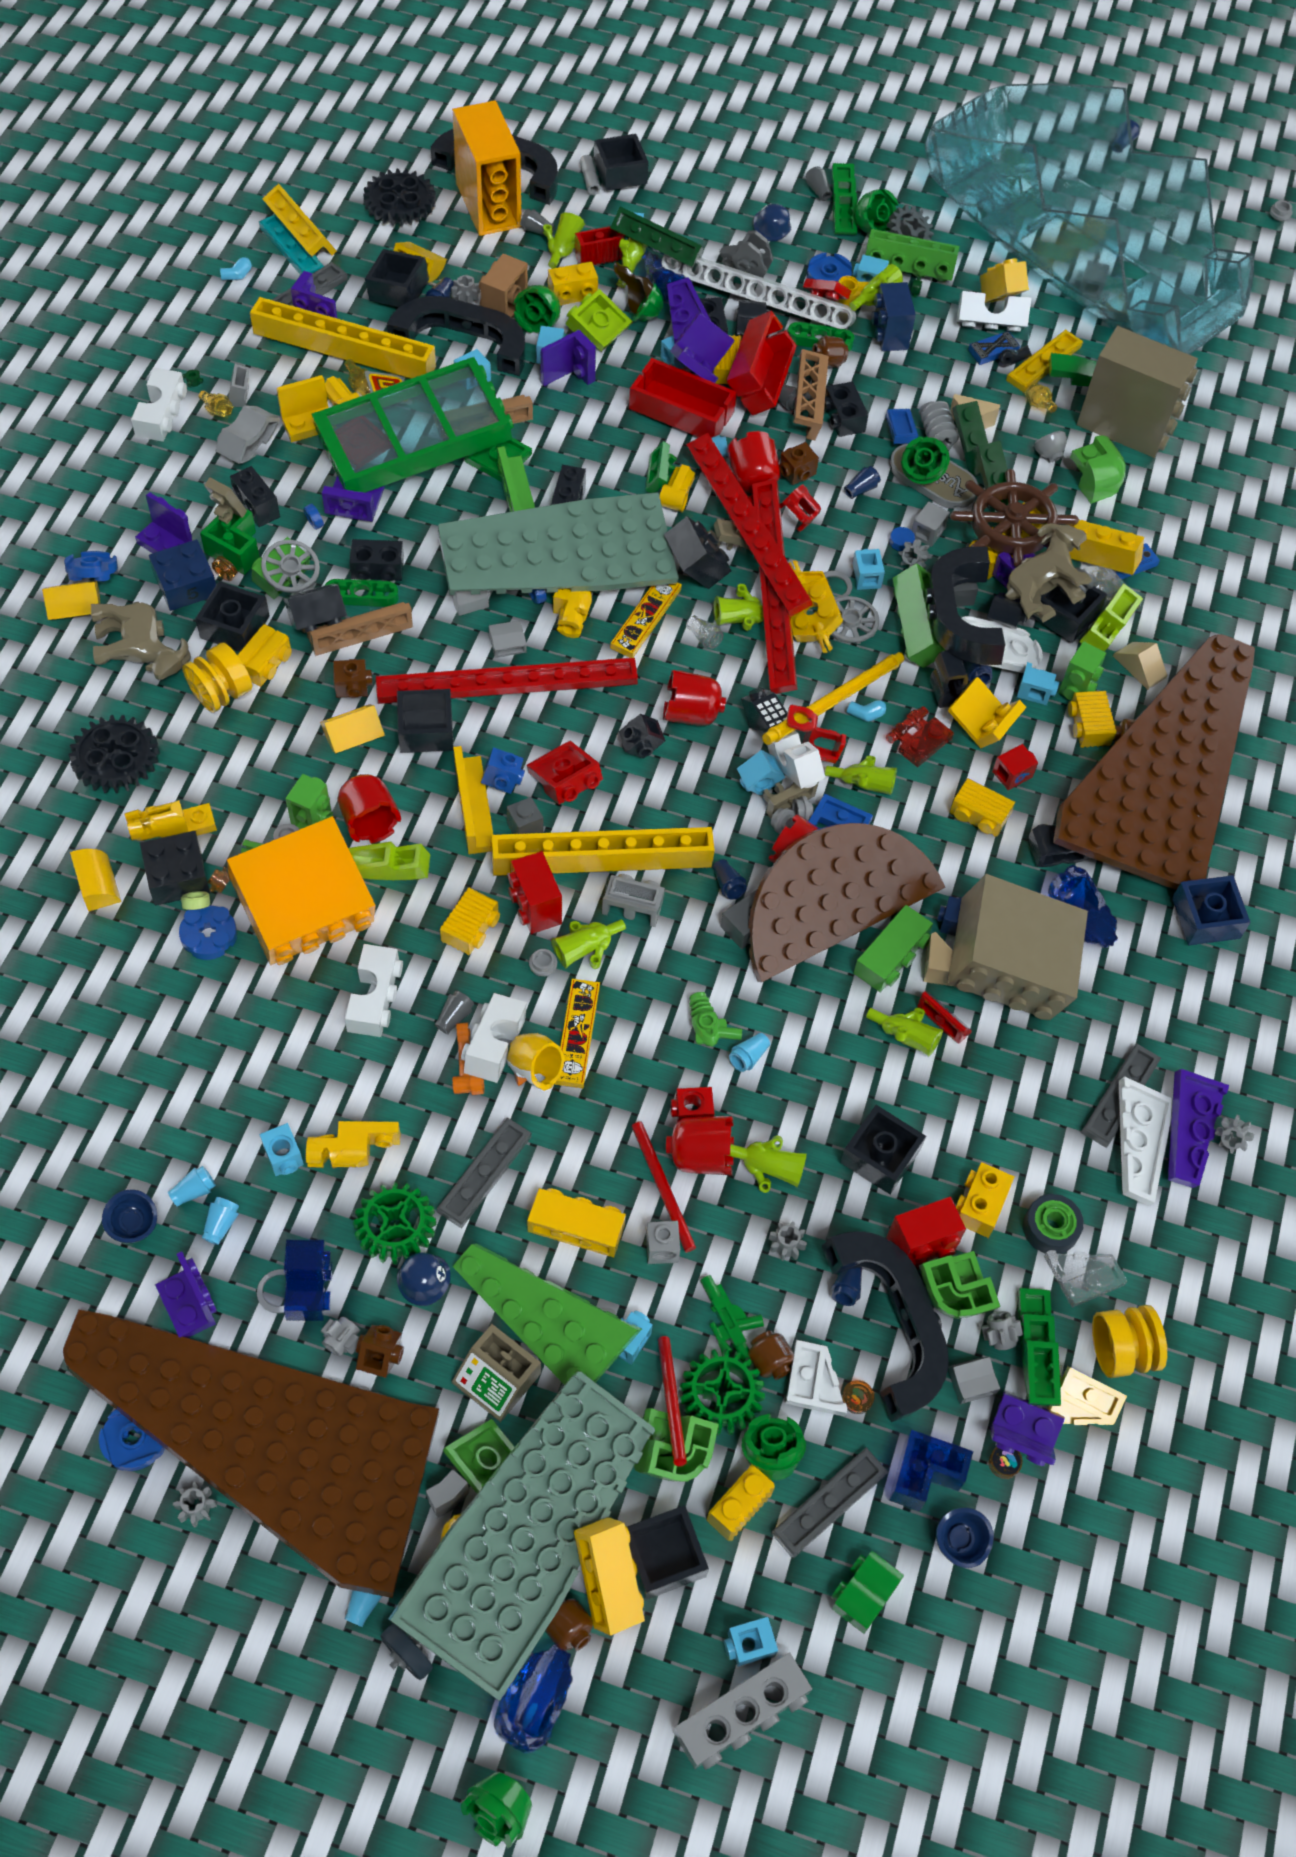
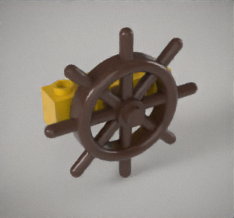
M1013 469L1006 471V482L992 485L985 490L972 480H968L965 483L966 489L978 497L973 511H953L950 514V518L953 521H969L972 523V528L979 540H974L969 547H987L990 559L987 580L993 576L992 573L999 554L1003 552L1008 553L1013 558L1016 568L1024 561L1023 555L1037 552L1044 547L1048 549L1050 541L1045 545L1041 544L1042 539L1047 534L1042 537L1038 535L1039 529L1049 523L1076 525L1079 522V518L1076 515L1057 514L1056 507L1049 498L1057 492V484L1051 483L1041 491L1029 484L1016 482ZM1008 499V505L1006 506L999 500ZM990 506L997 512L983 511L986 509V507ZM987 522H998L999 524L995 527H990Z

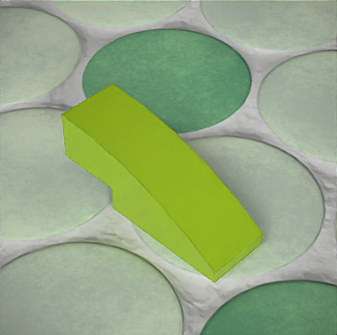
M1123 583L1079 642L1083 643L1084 641L1105 651L1120 630L1126 625L1143 598Z
M391 841L348 848L363 879L414 880L428 878L430 853L421 843L396 847Z

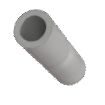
M584 155L580 158V165L589 194L596 195L600 192L601 188L593 159L590 155Z

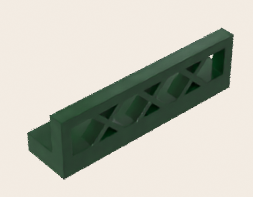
M621 206L610 227L612 231L692 269L698 257L701 258L704 253L702 245Z

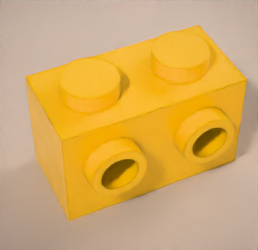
M592 262L548 269V288L557 295L560 305L581 302L588 293L593 295L598 290V275Z
M982 1162L977 1172L970 1171L964 1185L969 1188L967 1196L960 1195L956 1205L957 1211L967 1229L987 1238L990 1237L1015 1176Z

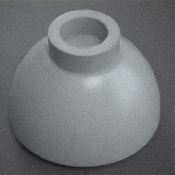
M1056 431L1040 438L1034 444L1035 450L1042 457L1049 458L1050 462L1062 459L1067 443L1066 433L1064 431Z

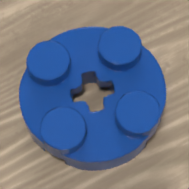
M820 253L810 260L807 270V279L839 282V279L843 276H852L850 261L834 253V257L827 256V253Z
M104 551L81 552V557L74 559L72 554L64 560L65 571L68 574L69 580L79 581L84 578L107 581L110 579V574L118 569L117 557L114 555L113 558H110V553Z
M210 905L206 908L187 910L185 912L184 919L179 927V937L184 949L192 953L194 957L202 960H211L221 957L225 954V950L230 946L233 947L237 940V927L234 918L230 915L227 908ZM207 928L216 930L211 932L210 937H205L204 933H202Z
M117 1409L107 1417L109 1420L100 1430L99 1446L107 1461L118 1470H141L154 1463L164 1453V1447L123 1416ZM135 1430L137 1434L142 1433L141 1438L134 1445L124 1441V1439L129 1437V1431Z

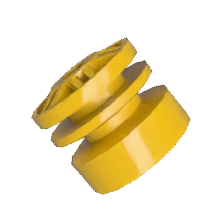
M219 643L206 651L207 661L202 657L194 658V663L188 662L183 665V673L191 691L211 713L220 710L221 705L226 706L229 704L228 694L238 699L252 690V681L245 666L237 654L225 643Z
M1142 1305L1138 1308L1129 1307L1125 1310L1124 1314L1120 1310L1115 1309L1096 1312L1093 1316L1092 1338L1094 1350L1101 1370L1106 1377L1129 1376L1134 1372V1369L1139 1373H1147L1149 1370L1161 1371L1165 1368L1167 1362L1165 1332L1157 1311L1151 1305Z

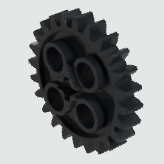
M397 168L395 173H392L391 170H388L386 175L379 172L380 178L373 176V182L367 181V187H364L365 209L369 210L370 216L375 215V220L382 218L383 224L391 221V226H394L396 222H399L400 226H403L404 222L412 225V220L420 222V216L427 218V213H432V207H435L436 192L434 191V185L430 184V179H424V174L417 176V171L410 174L408 169L400 172L399 168Z
M111 715L109 721L106 722L100 717V724L96 725L90 721L91 728L89 730L85 728L80 729L83 736H74L76 744H70L72 753H69L70 765L77 779H82L84 786L91 784L93 791H96L100 786H102L104 793H107L110 787L114 789L115 793H118L121 786L129 791V784L131 783L140 786L139 778L148 780L146 771L154 772L153 764L159 762L157 754H160L156 737L153 736L151 728L145 727L143 721L137 724L135 717H132L128 722L125 715H122L119 720H115L114 716Z

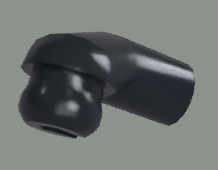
M1028 345L1018 350L1004 349L999 355V360L1004 365H1013L1031 357L1032 354Z

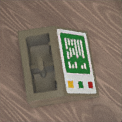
M491 1324L470 1349L452 1384L501 1423L541 1375V1362Z

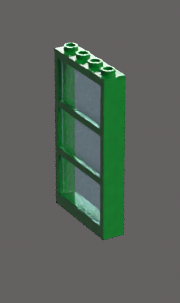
M475 357L311 414L316 432L343 488L364 493L512 440L511 429L514 428L511 416L504 413L505 408L501 398H496L495 396L496 392L493 383L487 381L486 371L483 365H478Z

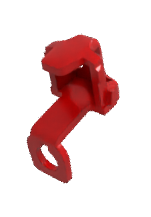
M804 484L796 488L780 504V509L787 506L802 522L797 528L799 532L805 529L821 512L820 505L809 494V490ZM752 494V495L749 497V500L751 501L752 505L754 506V500H753V494ZM799 505H800L810 516H808V515L799 507Z
M793 704L790 705L787 714V726L806 732L803 743L809 742L819 750L821 761L836 763L845 747L846 735H840L836 731L817 727L818 716L811 709ZM794 714H804L811 722L800 724L794 719ZM818 737L835 741V746L833 750L816 746L814 740Z

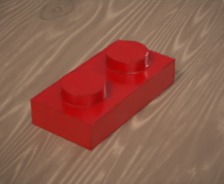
M806 278L803 288L810 291L811 294L826 297L832 301H838L839 299L849 300L852 292L838 281Z

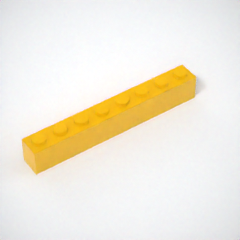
M262 297L258 298L250 311L253 334L408 378L434 371L436 368L434 345Z
M712 827L492 835L493 876L508 875L511 872L512 860L543 851L552 873L712 867L715 848Z

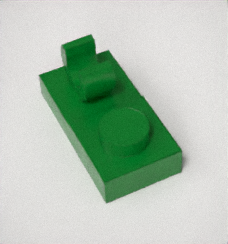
M664 441L650 454L646 491L649 493H656L664 484H667L669 475L676 468L672 464L677 458L673 454H669L670 444Z

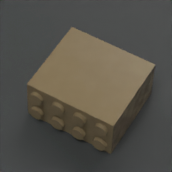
M1117 326L1098 357L1077 426L1098 435L1107 436L1110 440L1155 458L1159 450L1164 451L1170 438L1167 435H1173L1178 425L1175 418L1179 419L1185 407L1182 400L1186 401L1191 391V387L1188 384L1193 383L1198 373V369H1195L1198 358Z
M985 874L961 899L948 984L957 987L960 991L983 996L988 1001H997L1008 1005L1013 1010H1022L1035 1015L1039 1019L1051 1020L1077 999L1088 911Z

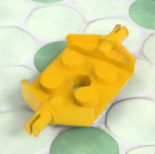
M794 560L792 562L795 569L791 562L789 564L811 598L813 605L791 617L793 635L797 642L817 641L822 652L828 653L825 644L830 652L832 646L829 636L842 624V615L823 571L801 572L798 561ZM811 607H818L814 614H806Z

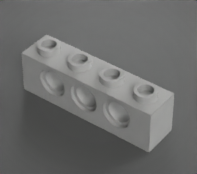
M789 1652L677 1725L673 1733L693 1768L697 1769L703 1765L704 1769L707 1770L723 1759L720 1754L722 1751L730 1746L736 1751L752 1740L749 1733L758 1727H761L763 1732L780 1721L779 1713L787 1708L793 1713L809 1702L806 1695L810 1693L812 1687ZM774 1686L779 1689L782 1695L779 1703L774 1704L766 1700L764 1696V1689L766 1687ZM739 1705L749 1706L753 1711V1720L747 1723L741 1722L736 1716V1707ZM714 1723L719 1724L724 1729L725 1738L719 1742L712 1741L707 1736V1726Z

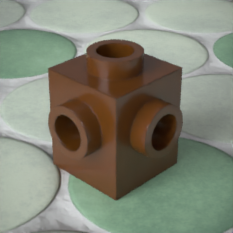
M806 442L793 448H788L781 452L780 473L792 485L800 481H806L816 475L819 457Z
M365 659L333 661L336 698L368 696V685H373L372 670L366 669Z
M372 1325L366 1335L361 1334L358 1340L356 1353L359 1355L356 1370L386 1378L394 1364L399 1365L404 1353V1346L400 1345L402 1333L394 1331L385 1325Z

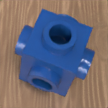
M493 747L486 763L481 783L511 794L515 784L520 785L525 773V770L521 769L523 758Z

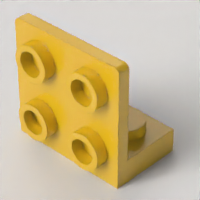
M320 375L277 387L281 420L290 441L295 442L318 435L311 414L329 408L323 376Z
M976 677L950 706L948 712L980 748L1000 741L1025 710L1026 706L1021 700L1011 704L1006 702L1002 705L980 678Z

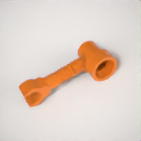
M458 1023L456 1028L459 1076L453 1077L454 1094H484V1079L464 1073L465 1061L461 1060V1055L465 1044H470L471 1033L468 1023Z

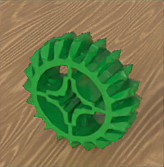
M394 1181L392 1189L387 1190L386 1186L382 1184L380 1186V1193L371 1189L369 1192L371 1200L362 1198L361 1205L363 1208H356L355 1214L358 1219L353 1221V1225L357 1229L355 1232L356 1240H362L360 1247L363 1251L369 1249L368 1253L371 1258L379 1254V1259L382 1263L388 1257H391L392 1263L396 1265L398 1257L403 1256L405 1261L411 1252L413 1254L421 1253L419 1246L423 1248L429 1247L430 1244L427 1238L434 1237L435 1231L432 1227L436 1226L437 1222L436 1218L433 1217L435 1214L434 1207L428 1206L430 1202L427 1196L420 1197L421 1191L418 1188L410 1193V1185L407 1183L402 1189H398V1184ZM398 1204L397 1206H395V1207H393V1208H388V1207H387V1206H389V1205ZM412 1209L420 1217L416 1230L408 1222ZM374 1216L382 1224L380 1234L377 1237L370 1230ZM396 1220H399L401 1223L397 1226L396 1224H394V1226H390L389 1222H396ZM397 1238L405 1239L399 1242H392L394 1239Z
M713 1349L710 1354L711 1359L702 1353L699 1355L700 1364L692 1360L689 1364L691 1371H684L682 1377L686 1382L680 1383L679 1390L685 1394L680 1397V1402L689 1404L684 1410L685 1415L695 1413L694 1417L719 1424L717 1436L721 1434L722 1427H726L728 1435H733L734 1425L743 1431L746 1428L745 1421L750 1423L756 1418L754 1413L761 1412L762 1406L758 1402L764 1401L765 1393L759 1390L764 1387V1381L755 1380L760 1374L759 1369L749 1371L752 1364L750 1359L745 1360L743 1363L740 1362V1352H737L734 1358L729 1357L728 1349H724L722 1356H718V1352ZM719 1370L717 1379L698 1383L704 1375ZM730 1372L742 1380L746 1389L731 1380ZM722 1380H724L723 1388H726V1395L722 1404H720L721 1396L718 1395V1390L721 1387ZM698 1395H701L702 1399L710 1400L715 1407V1412L707 1409L700 1401ZM739 1400L747 1401L738 1411L725 1414L727 1405L739 1403Z

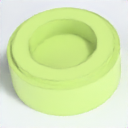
M196 891L182 895V908L196 910L210 906L209 893Z

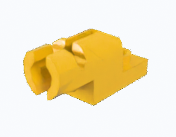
M560 588L558 592H555L553 597V613L559 614L557 630L562 635L570 638H579L584 626L582 624L586 621L592 602L591 591L571 592V588Z
M178 800L159 806L145 807V811L137 809L124 813L132 841H142L158 836L163 838L190 831H196L197 836L217 831L209 803L182 810Z
M339 1121L337 1137H334V1134L308 1137L306 1144L307 1167L323 1168L328 1159L331 1161L332 1168L369 1165L370 1145H376L381 1148L400 1145L401 1133L399 1122Z

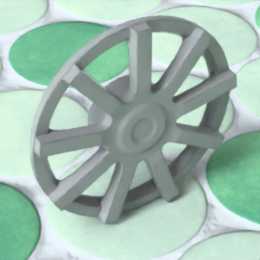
M282 540L272 544L265 551L261 561L263 577L275 590L297 594L313 586L320 570L319 560L315 552L306 544L295 540ZM291 544L290 554L285 555L280 545ZM296 545L307 550L299 558L295 555ZM275 549L281 557V561L268 557L269 553ZM312 555L315 562L314 565L301 564L303 560ZM266 562L277 565L279 568L267 571ZM301 570H315L312 578L307 577L301 572ZM283 573L278 583L270 577ZM295 576H299L307 583L297 586ZM287 577L291 578L293 587L282 586Z
M853 596L835 599L843 618V622L839 627H844L841 634L834 631L831 634L833 637L837 638L839 642L845 641L861 644L862 641L874 637L879 627V615L869 602ZM850 600V608L844 610L839 602ZM855 601L866 605L860 611L854 608ZM870 609L875 616L872 618H862V615ZM862 623H875L872 629L862 625ZM857 628L864 631L867 634L859 636ZM848 630H852L854 637H847L845 635Z

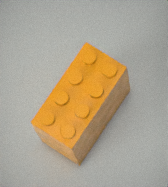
M496 100L453 108L456 184L478 235L482 236L521 228L520 151Z
M333 816L227 859L229 878L270 965L288 963L296 954L314 952L320 947V944L330 941V943L337 942L343 939L346 933L356 930V932L363 931L374 922L375 903Z

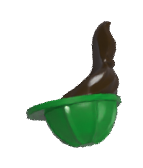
M615 262L614 272L616 276L626 283L628 287V307L633 313L632 321L635 323L638 319L647 321L657 317L663 308V296L657 284L651 283L647 277L632 274L627 266Z

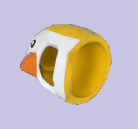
M528 1033L516 1036L510 1043L507 1063L514 1072L518 1086L528 1080L536 1088L546 1091L551 1089L560 1077L565 1057L561 1047L547 1036L539 1033ZM535 1076H541L545 1079L542 1082H538Z

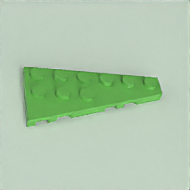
M471 1244L453 1265V1268L564 1385L575 1372H582L596 1383L642 1330V1328L634 1324H629L619 1319L618 1316L611 1312H605L590 1304L589 1301L550 1281L541 1279L534 1275L533 1272L508 1262V1259L479 1244Z

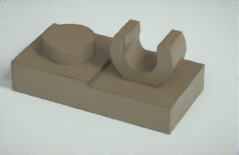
M209 477L204 486L211 494L209 497L219 504L214 511V514L219 516L218 519L228 524L233 517V513L243 518L247 510L231 488Z
M716 519L714 528L716 536L720 541L718 546L725 542L727 550H731L734 545H739L749 550L733 522Z
M778 782L774 788L777 794H771L767 788L764 789L763 798L768 803L766 813L772 819L773 814L779 808L792 809L794 799H799L800 796H806L808 800L815 797L819 782L813 787L802 789L793 782L790 788L786 790Z

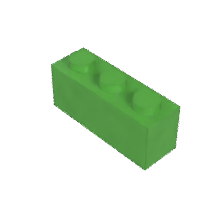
M905 905L859 957L853 974L880 993L887 985L893 986L900 976L899 971L903 966L908 968L916 957L915 952L919 947L924 949L928 945L933 923Z

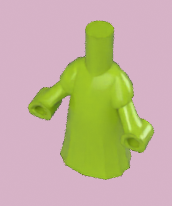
M562 213L554 238L552 236V226L549 224L543 226L544 235L548 239V249L552 253L548 263L549 267L556 268L561 258L572 253L575 248V233L581 232L585 225L584 220L580 216L573 213Z
M629 238L628 240L621 239L619 248H621L623 254L622 265L627 266L633 273L636 265L644 256L646 246ZM619 279L617 286L625 288L626 283Z
M889 264L864 287L860 296L849 304L850 308L855 311L863 304L875 306L874 298L875 294L879 292L880 283L903 282L900 269L896 265Z
M739 584L736 588L737 596L744 599L716 596L714 599V617L718 626L742 623L745 630H750L753 624L761 623L764 620L763 603L755 596L752 597L746 585Z
M869 755L859 764L851 765L845 769L827 765L825 776L840 778L847 784H855L866 790L891 795L895 785L897 768L875 766L876 758Z
M622 919L607 926L599 922L583 925L577 921H572L569 926L570 933L552 938V947L558 960L565 968L595 950V954L590 957L589 964L593 969H598L601 965L603 952L611 942V936L625 930L626 926Z
M870 1008L866 1015V1018L882 1025L886 1034L894 1035L896 1040L922 1052L928 1057L936 1049L943 1033L942 1029L921 1022L925 1011L921 1008H915L905 1015L898 1013L890 1016Z
M776 1135L767 1142L756 1141L747 1148L731 1144V1155L728 1156L742 1159L746 1169L751 1174H754L760 1191L767 1193L770 1190L771 1181L765 1178L763 1173L798 1187L807 1154L780 1150L783 1146V1138Z

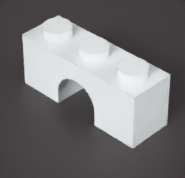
M967 291L960 293L956 322H962L963 327H975L976 324H984L985 329L998 330V326L1007 327V331L1021 332V328L1028 327L1031 298L1007 296L1001 313L994 314L985 307L986 293Z
M153 368L146 384L150 402L153 403L139 402L131 421L136 437L164 442L167 432H171L174 416L179 413L181 399L186 396L187 384L183 381L182 372Z
M796 731L783 737L779 742L767 745L769 754L776 758L782 772L801 789L813 787L817 782L826 779L819 750L809 742L801 744L799 734Z
M364 944L358 965L360 982L372 984L376 988L366 995L351 994L345 1015L347 1032L381 1037L383 1027L388 1028L391 1011L388 1010L390 1002L395 1001L397 985H394L396 977H401L403 961L399 960L398 949Z
M494 993L490 1003L483 1005L480 1015L482 1020L480 1024H474L471 1033L472 1041L470 1044L466 1043L462 1051L461 1060L465 1061V1074L495 1083L498 1082L507 1062L509 1043L497 1039L503 1038L513 1041L516 1036H519L525 1022L527 1002Z

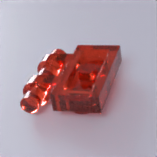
M924 706L918 710L911 711L907 715L906 720L895 724L891 728V732L886 735L888 742L894 743L896 740H899L902 743L898 752L917 768L948 743L954 735V732L936 717L926 722L923 718L929 712ZM912 727H914V728H916V729L918 730V731H917L915 734H913V735H911L910 733H908V731H909Z

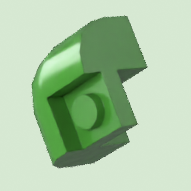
M1095 436L1092 444L1072 450L1070 458L1082 472L1078 488L1090 504L1118 493L1125 478L1126 463L1121 453L1107 436Z
M974 1251L954 1257L952 1255L918 1266L929 1300L935 1309L943 1315L955 1319L968 1318L1001 1307L991 1277L983 1279Z
M652 1408L645 1409L643 1420L653 1426L655 1432L653 1435H650L641 1451L643 1454L638 1464H634L635 1471L666 1481L688 1482V1480L696 1478L704 1468H708L713 1455L719 1424L693 1416H681L687 1463L684 1466H675L667 1413Z

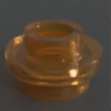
M226 867L222 871L216 869L208 880V883L212 885L209 889L211 892L215 890L221 894L228 884L230 878Z

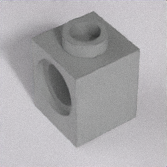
M928 502L914 519L912 531L915 539H920L921 542L932 547L946 529L950 512Z
M678 1221L647 1222L648 1264L678 1263L680 1255Z

